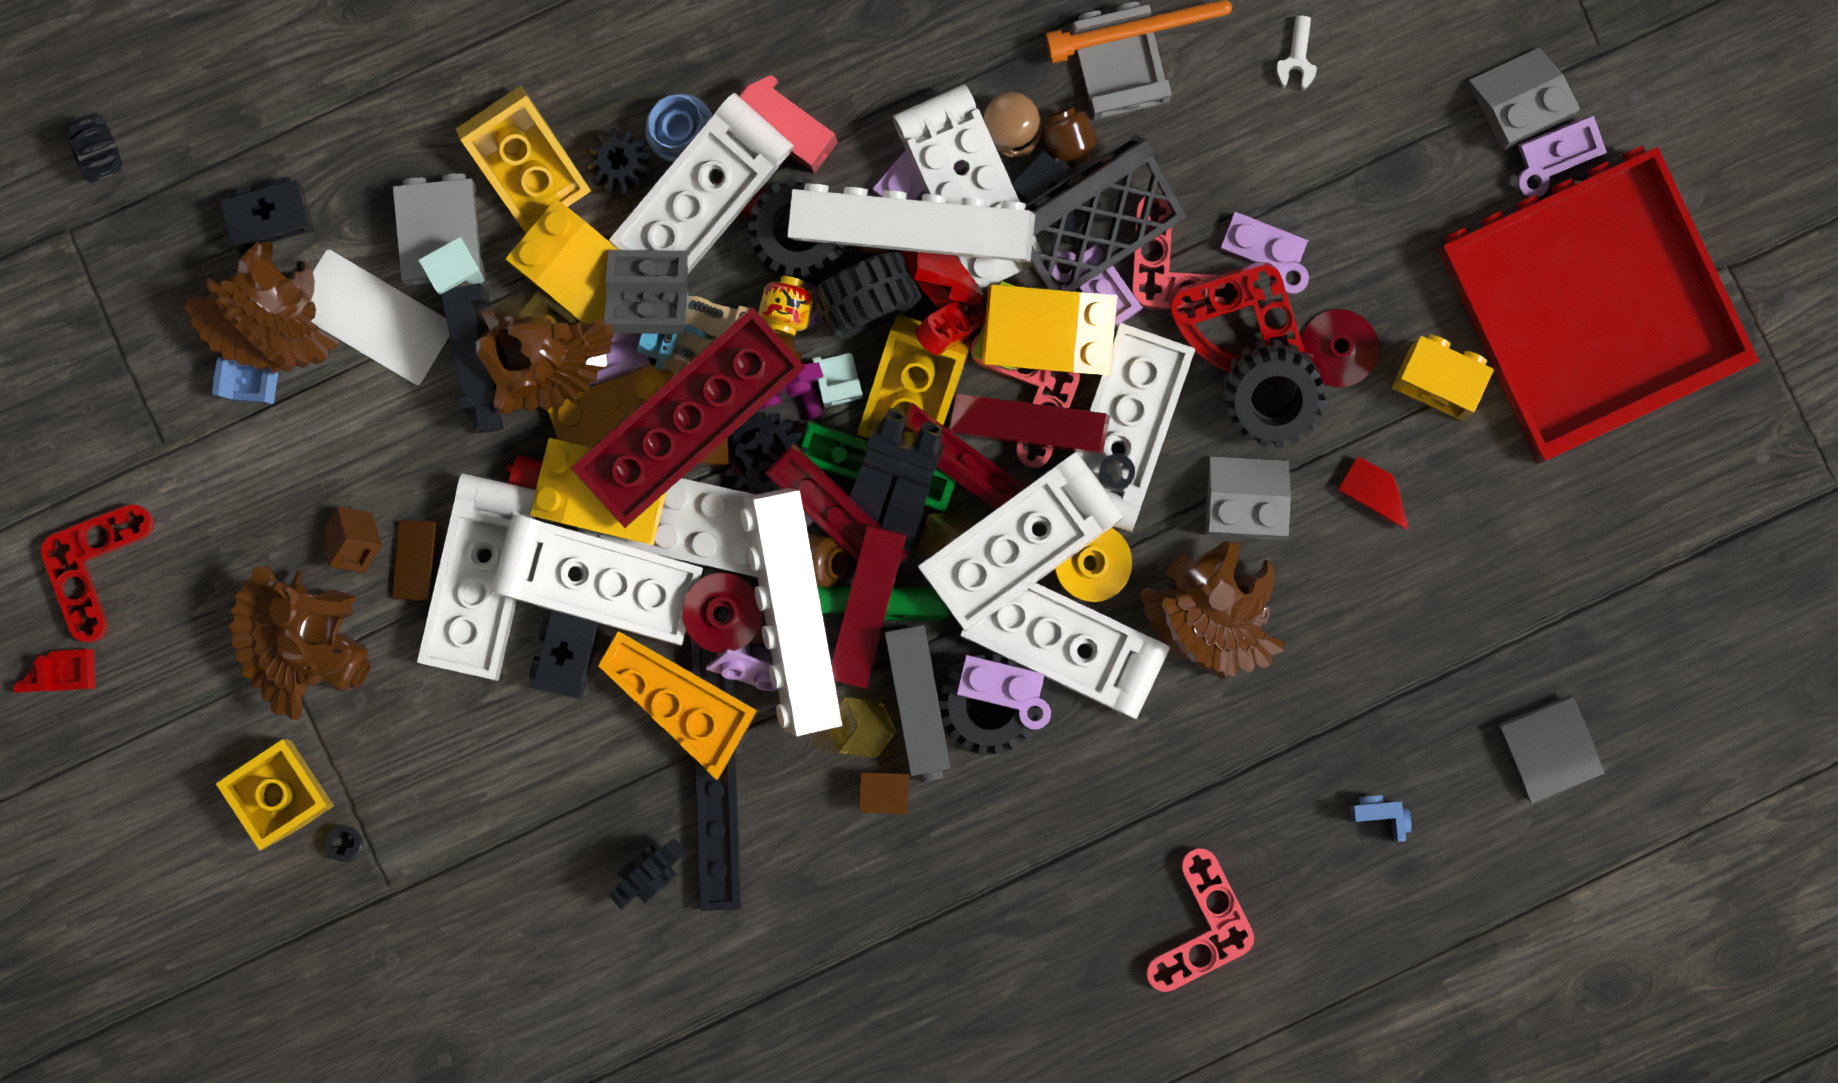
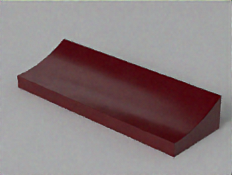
M752 307L578 459L569 469L604 505L622 527L626 528L806 367Z

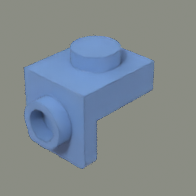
M218 357L213 374L212 394L238 402L274 404L278 372L271 375L266 368L254 371L249 366L238 367L233 361H223L222 357Z
M1383 795L1359 797L1360 805L1350 806L1351 822L1391 819L1393 842L1406 841L1405 833H1411L1409 809H1403L1402 801L1384 803Z

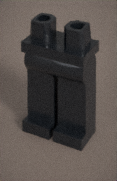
M480 283L452 288L441 295L459 385L462 392L466 395L459 397L461 408L469 415H472L474 428L480 434L503 430L501 413L494 407L497 385L478 357L475 343L484 333L480 310L492 308L489 292Z
M888 408L882 420L877 421L869 438L868 450L850 498L876 523H879L893 478H898L881 527L906 534L903 549L908 555L902 562L907 563L914 547L935 470L945 447V444L941 443L943 427L932 422H923L919 434L904 430L908 418L904 412Z

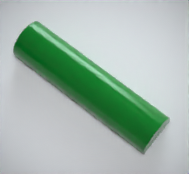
M809 421L800 447L807 448V452L804 454L819 468L856 480L868 450V441ZM938 467L935 470L926 505L945 512L956 480ZM896 477L893 478L889 490L890 493H893L896 481L898 479Z
M834 585L826 588L817 587L823 620H843L852 585ZM893 586L884 621L948 622L951 612L932 587Z

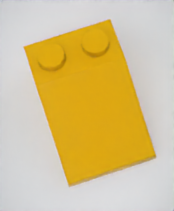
M521 85L456 128L461 142L526 234L556 198L568 207L591 192L584 178Z
M556 198L506 257V260L518 273L579 322L587 324L601 318L604 319L607 296L605 280L608 250L618 249Z
M989 284L981 364L1110 375L1117 296Z
M900 314L897 315L890 330L857 435L870 438L877 421L882 420L888 408L904 412L911 402L944 426L973 339L968 338L944 353L935 355L927 351L919 343L915 335V329L922 322Z
M549 438L530 516L654 546L666 493L631 524L623 528L604 505L569 469L591 447Z

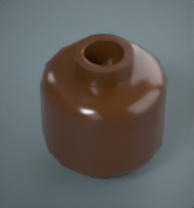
M1071 106L1045 118L1047 124L1042 128L1041 136L1051 157L1068 162L1071 168L1092 159L1089 152L1097 147L1098 137L1086 112L1075 111L1074 106Z
M808 534L817 587L826 588L834 586L847 572L849 565L848 554L830 536Z
M337 633L335 646H343V651L352 650V655L345 667L333 674L322 675L323 679L321 681L340 692L348 691L351 688L358 689L366 680L372 667V662L368 660V649L348 636Z

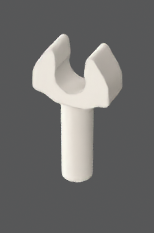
M1295 17L1291 54L1286 60H1280L1276 66V77L1282 88H1285L1289 78V71L1292 69H1298L1302 73V91H1305L1315 78L1317 67L1310 64L1306 59L1311 23L1310 17Z

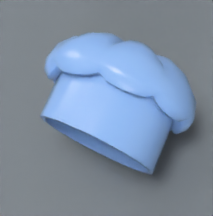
M687 94L671 95L660 100L651 110L646 122L645 133L650 148L660 158L669 162H675L712 118V112L703 101Z

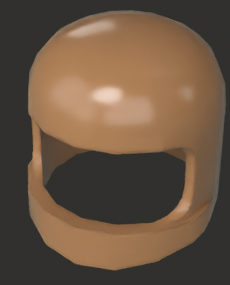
M1017 92L1001 93L990 101L985 109L983 120L997 152L1011 159L1022 158L1034 152L1041 143L1043 126L1041 116L1033 101L1024 94ZM1037 133L1036 138L1033 140L1031 145L1020 151L1012 150L1015 147L1023 146L1029 141H1031Z

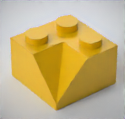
M1429 334L1428 338L1420 336L1410 346L1391 388L1464 421L1475 412L1494 369L1486 366L1487 360L1476 353L1465 351L1464 355L1449 349L1451 343L1433 334Z
M287 739L280 740L216 783L259 851L301 829L334 807L293 742Z

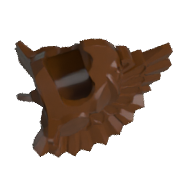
M256 242L239 260L238 271L231 278L223 279L216 283L208 277L206 286L209 292L204 298L193 297L187 299L184 311L191 316V327L198 331L199 341L208 344L209 351L220 353L223 361H233L238 367L249 366L254 371L266 368L271 375H274L280 370L290 372L295 365L305 368L311 362L316 365L323 363L328 358V352L335 349L339 344L334 337L319 331V327L311 322L316 315L315 303L311 301L315 286L311 268L303 261L300 264V272L295 271L289 278H286L272 262L273 243Z
M491 309L488 312L486 310L481 312L489 329L484 331L475 342L476 351L497 385L494 407L501 414L510 415L511 411H516L522 407L530 412L537 407L548 411L553 405L562 407L566 399L576 401L579 392H586L589 384L597 381L598 370L607 367V354L611 352L610 345H612L614 334L612 323L605 324L603 318L587 324L577 323L568 326V323H556V320L550 315H545L538 319L529 315L525 318L506 316L499 319ZM496 337L503 347V349L499 351V356L503 359H506L509 370L503 367L498 358L496 351Z
M1223 541L1216 548L1195 561L1185 553L1181 554L1164 571L1165 575L1177 581V589L1166 588L1157 592L1144 588L1140 594L1145 605L1143 611L1149 619L1150 628L1157 633L1158 640L1167 643L1170 651L1179 653L1183 659L1194 662L1199 668L1206 669L1219 679H1226L1227 676L1236 677L1238 668L1251 672L1254 670L1255 665L1261 668L1271 665L1272 655L1285 651L1281 640L1268 636L1267 632L1260 628L1262 623L1267 624L1270 615L1269 607L1266 606V603L1272 594L1275 584L1274 568L1270 561L1264 560L1263 567L1259 572L1254 574L1244 573L1236 584L1234 570L1238 561L1241 544L1238 541ZM1222 562L1218 570L1214 572L1216 565Z
M268 566L254 567L252 577L243 581L242 591L235 595L236 605L230 609L234 615V621L228 626L234 635L231 643L237 650L236 660L244 666L242 676L252 680L253 688L261 689L262 700L271 702V711L275 715H287L291 720L298 721L302 714V695L306 692V685L313 686L319 684L323 679L322 675H330L340 671L351 658L352 650L343 651V646H335V638L342 620L354 615L351 603L355 602V596L337 590H329L318 595L306 593V587L300 584L303 571L297 572L289 586H286L284 583L276 580Z

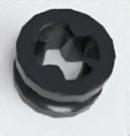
M1112 454L1106 457L1099 468V479L1102 485L1112 491L1126 489L1132 483L1135 476V466L1132 460L1122 454ZM1113 462L1122 463V470L1128 471L1127 479L1121 477V483L1112 482V475L1106 474V467L1112 468Z
M345 825L331 829L325 839V849L328 855L341 862H350L356 859L363 848V839L360 833L354 828ZM347 832L350 834L348 839H354V847L347 848L345 855H339L340 849L334 848V840L341 839L342 834Z

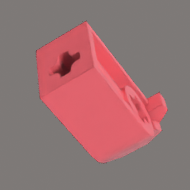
M772 75L746 85L738 96L794 145L789 155L815 174L838 143L835 133L774 90L778 80Z

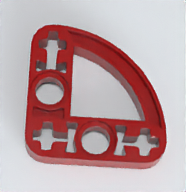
M1257 262L1181 287L1171 297V312L1186 341L1204 359L1225 371H1231L1229 364L1234 357L1240 360L1243 356L1230 353L1215 345L1199 330L1195 323L1251 305L1253 306L1266 346L1272 345V342L1269 340L1270 337H1280L1292 330V336H1285L1287 344L1292 343L1296 345L1301 353L1305 351L1282 276L1271 263ZM1265 271L1267 276H1274L1275 278L1269 282L1273 297L1281 293L1282 298L1269 299L1259 306L1258 300H1266L1261 286H1253V282L1259 279V272ZM1228 282L1236 286L1237 296L1230 303H1220L1215 298V290L1220 284ZM1208 288V298L1214 308L1207 310L1204 302L1195 305L1194 313L1191 315H1187L1185 310H1177V307L1183 304V297L1190 296L1192 301L1203 299L1201 290ZM1271 308H1282L1286 312V321L1279 328H1271L1265 324V314Z

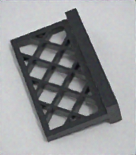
M1136 134L1132 135L1026 204L1025 210L1035 214L1033 236L1042 230L1054 232L1049 254L1036 252L1033 246L1030 262L1046 289L1076 290L1187 217L1152 155L1154 151L1147 139ZM1146 164L1151 173L1148 189L1143 190L1130 187L1133 171ZM1123 178L1122 184L1116 183L1117 181ZM1157 185L1162 194L1155 192ZM1108 187L1120 190L1114 212L1097 208L1100 192ZM1128 192L1146 195L1140 217L1122 214ZM1153 198L1166 200L1173 213L1160 222L1148 219ZM1090 199L1089 206H1087V205H1082L1083 203H1085L1086 201H1088V200ZM1074 209L1087 211L1082 233L1064 229L1067 214ZM1095 213L1113 217L1107 239L1089 235ZM1121 219L1138 222L1135 238L1127 243L1115 241ZM1057 221L1056 227L1049 226ZM1146 224L1152 226L1145 231ZM1062 234L1080 238L1075 260L1057 256ZM1088 240L1106 244L1102 259L1095 264L1082 262ZM1114 246L1120 247L1114 252H1112ZM1040 258L1047 260L1046 267H1044ZM1055 262L1073 265L1069 281L1057 288L1051 279ZM1081 267L1087 268L1086 270L1080 273Z

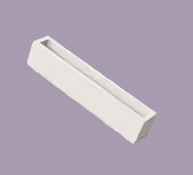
M805 183L804 190L792 189L788 237L795 241L1020 262L1031 261L1035 214L1025 210V203L1002 201L1001 208L985 207L986 200L962 198L961 204L946 203V196L922 194V201L907 200V193L889 190L883 191V197L867 196L868 189L844 187L843 194L828 192L829 186Z
M786 488L743 497L745 508H741L740 515L744 530L750 533L752 547L748 548V560L751 569L757 571L759 587H755V598L759 610H764L766 626L762 627V637L767 650L771 649L774 664L769 666V675L774 689H778L781 704L776 706L779 724L782 728H785L786 732L795 736L842 726L800 490Z

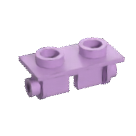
M750 643L736 651L727 649L724 653H717V658L706 666L707 670L719 673L727 679L739 680L754 685L763 691L773 692L776 690L771 683L769 666L774 665L771 650L756 645L752 648V656H750Z

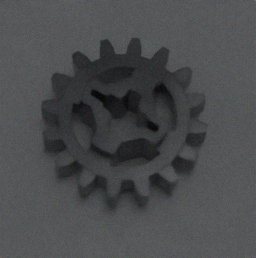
M765 411L756 412L753 414V418L750 417L741 425L742 427H739L731 434L733 439L728 440V449H730L728 459L731 468L725 474L727 477L735 475L738 477L735 488L742 489L749 486L748 493L755 495L760 494V492L767 493L781 490L771 480L767 481L768 477L764 473L793 443L798 447L797 441L801 439L803 434L802 432H790L793 425L792 420H784L780 423V413H769L766 416ZM761 428L760 432H756L753 440H746L753 431ZM798 447L803 453L807 452L806 447ZM762 448V452L768 455L769 458H772L774 460L766 461V456L762 455L761 452L756 451L754 449Z
M675 838L658 851L650 844L619 871L618 874L624 881L608 896L620 910L629 905L636 897H639L645 904L676 877L677 874L671 867L687 852Z

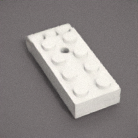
M965 84L892 116L897 133L902 140L925 194L946 196V203L961 204L962 198L986 200L985 207L1001 208L1002 201L1020 202L979 109L976 108L974 99ZM957 161L964 163L966 166V172L963 176L958 175L954 170V165ZM1034 235L1032 246L1036 252L1042 253ZM956 256L971 274L980 289H984L989 284H995L1033 266L1031 262Z
M733 93L723 102L712 118L609 241L619 250L688 251L689 274L779 168V165L793 150L794 145L736 93ZM715 169H719L723 174V179L720 183L715 182L712 175Z
M1120 323L1113 342L1110 375H1102L1090 411L1107 413L1110 416L1103 455L1078 452V454L1102 485L1099 479V468L1102 461L1113 454L1111 446L1115 443H1121L1125 447L1124 455L1131 459L1135 466V476L1132 483L1121 491H1112L1104 486L1103 488L1125 516L1114 527L1132 533L1195 348ZM1113 462L1112 468L1106 467V474L1112 475V482L1121 483V477L1127 479L1128 471L1122 470V463Z
M1076 452L918 567L959 625L967 633L1093 542L1125 516L1078 452ZM1036 523L1044 524L1047 527V533L1041 537L1035 536L1032 533L1033 525Z
M461 474L417 663L499 681L517 600L492 593L491 590L513 514L535 520L534 516H530L536 492L535 489ZM484 549H489L492 553V557L487 563H481L479 560V553Z
M681 478L666 493L654 546L578 527L577 532L670 559L758 578L757 571H753L749 564L748 548L752 547L750 533L744 530L740 515L741 508H745L743 497L755 494Z
M513 514L491 592L667 643L682 645L686 631L682 620L683 602L690 588L700 580L703 568ZM571 567H577L581 570L582 576L578 582H573L568 577V571Z
M1037 583L1026 589L969 632L965 633L962 630L960 635L963 639L997 655H1002L1001 657L1012 659L1018 662V665L1031 671L1045 674L1044 677L1136 720L1170 649L1168 645ZM1082 644H1086L1092 649V655L1088 659L1081 658L1077 653L1078 647Z

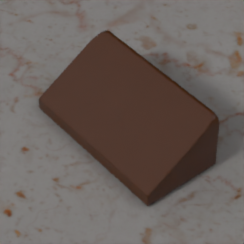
M399 520L392 599L431 602L437 557L438 522Z

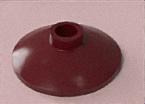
M1335 309L1321 313L1308 324L1301 337L1305 352L1316 365L1326 386L1343 388L1361 382L1373 370L1378 359L1379 343L1375 330L1364 317L1353 311ZM1344 340L1348 344V351L1343 354L1338 353L1334 349L1335 341Z
M715 573L703 577L690 588L683 602L682 620L686 632L697 645L711 652L724 653L727 649L732 651L741 649L755 637L761 625L762 611L757 606L755 590L747 581L733 574ZM717 607L725 608L728 613L727 619L723 622L717 621L713 616L714 609Z

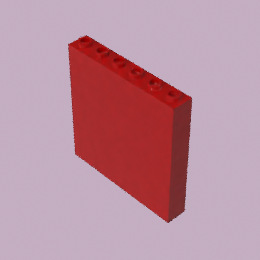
M1644 145L1622 155L1623 163L1612 168L1608 162L1594 167L1586 172L1589 179L1576 185L1573 178L1566 180L1551 188L1554 195L1541 201L1537 195L1517 203L1515 206L1518 211L1507 217L1503 216L1502 211L1486 217L1480 221L1483 228L1468 234L1466 227L1444 237L1447 244L1437 250L1537 464L1545 462L1759 362L1658 147L1647 152Z

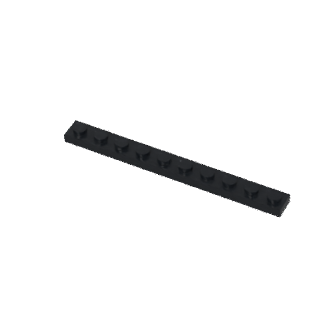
M689 563L703 568L700 579L715 573L730 574L729 571ZM717 607L714 609L713 616L717 621L723 622L727 619L728 613L725 608ZM691 639L692 673L735 697L734 680L727 679L719 673L706 669V666L717 658V653L703 649ZM735 749L718 780L696 760L701 911L742 909L737 750Z

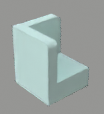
M461 237L419 259L420 264L438 294H442L466 280L469 285L481 284L485 281Z
M847 353L822 360L821 356L813 358L814 363L819 362L824 376L818 382L825 408L863 399L852 354Z

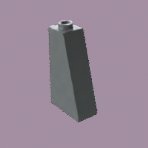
M925 625L885 632L911 777L919 775L921 783L944 779L943 771L950 770L951 768Z

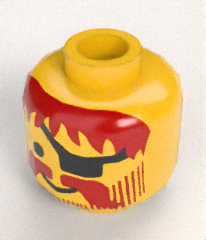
M781 276L780 282H770L765 286L758 314L775 333L794 337L796 331H803L807 328L814 300L812 293L803 288L805 281L790 276Z

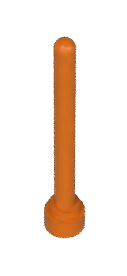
M1220 0L1070 35V32L1062 33L1061 30L1045 33L1049 57L1052 64L1067 61L1068 56L1074 55L1075 50L1228 15L1232 11V5L1228 0Z

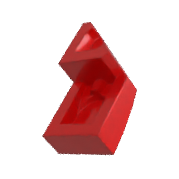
M913 252V280L947 286V295L950 300L976 305L981 304L983 299L982 290L955 255Z
M1358 456L1338 488L1339 492L1373 510L1377 516L1406 531L1409 524L1405 516L1400 489L1396 484L1394 476Z
M94 649L51 651L47 656L39 655L33 663L35 665L23 681H18L13 687L14 693L95 689Z

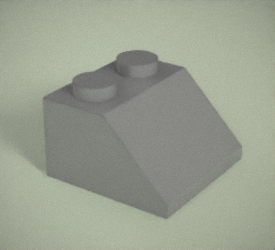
M1540 47L1468 81L1501 151L1571 120L1580 111L1563 73Z
M1209 457L1205 536L1285 540L1289 537L1291 503L1289 461Z

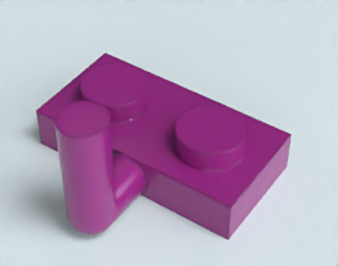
M819 362L805 364L806 368L759 410H766L781 404L782 400L780 397L788 394L789 397L800 395L809 421L823 417L824 414L813 385L814 381L824 377Z

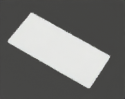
M326 250L313 271L315 286L311 301L315 303L316 315L311 322L415 385H420L450 336L446 318L337 253Z

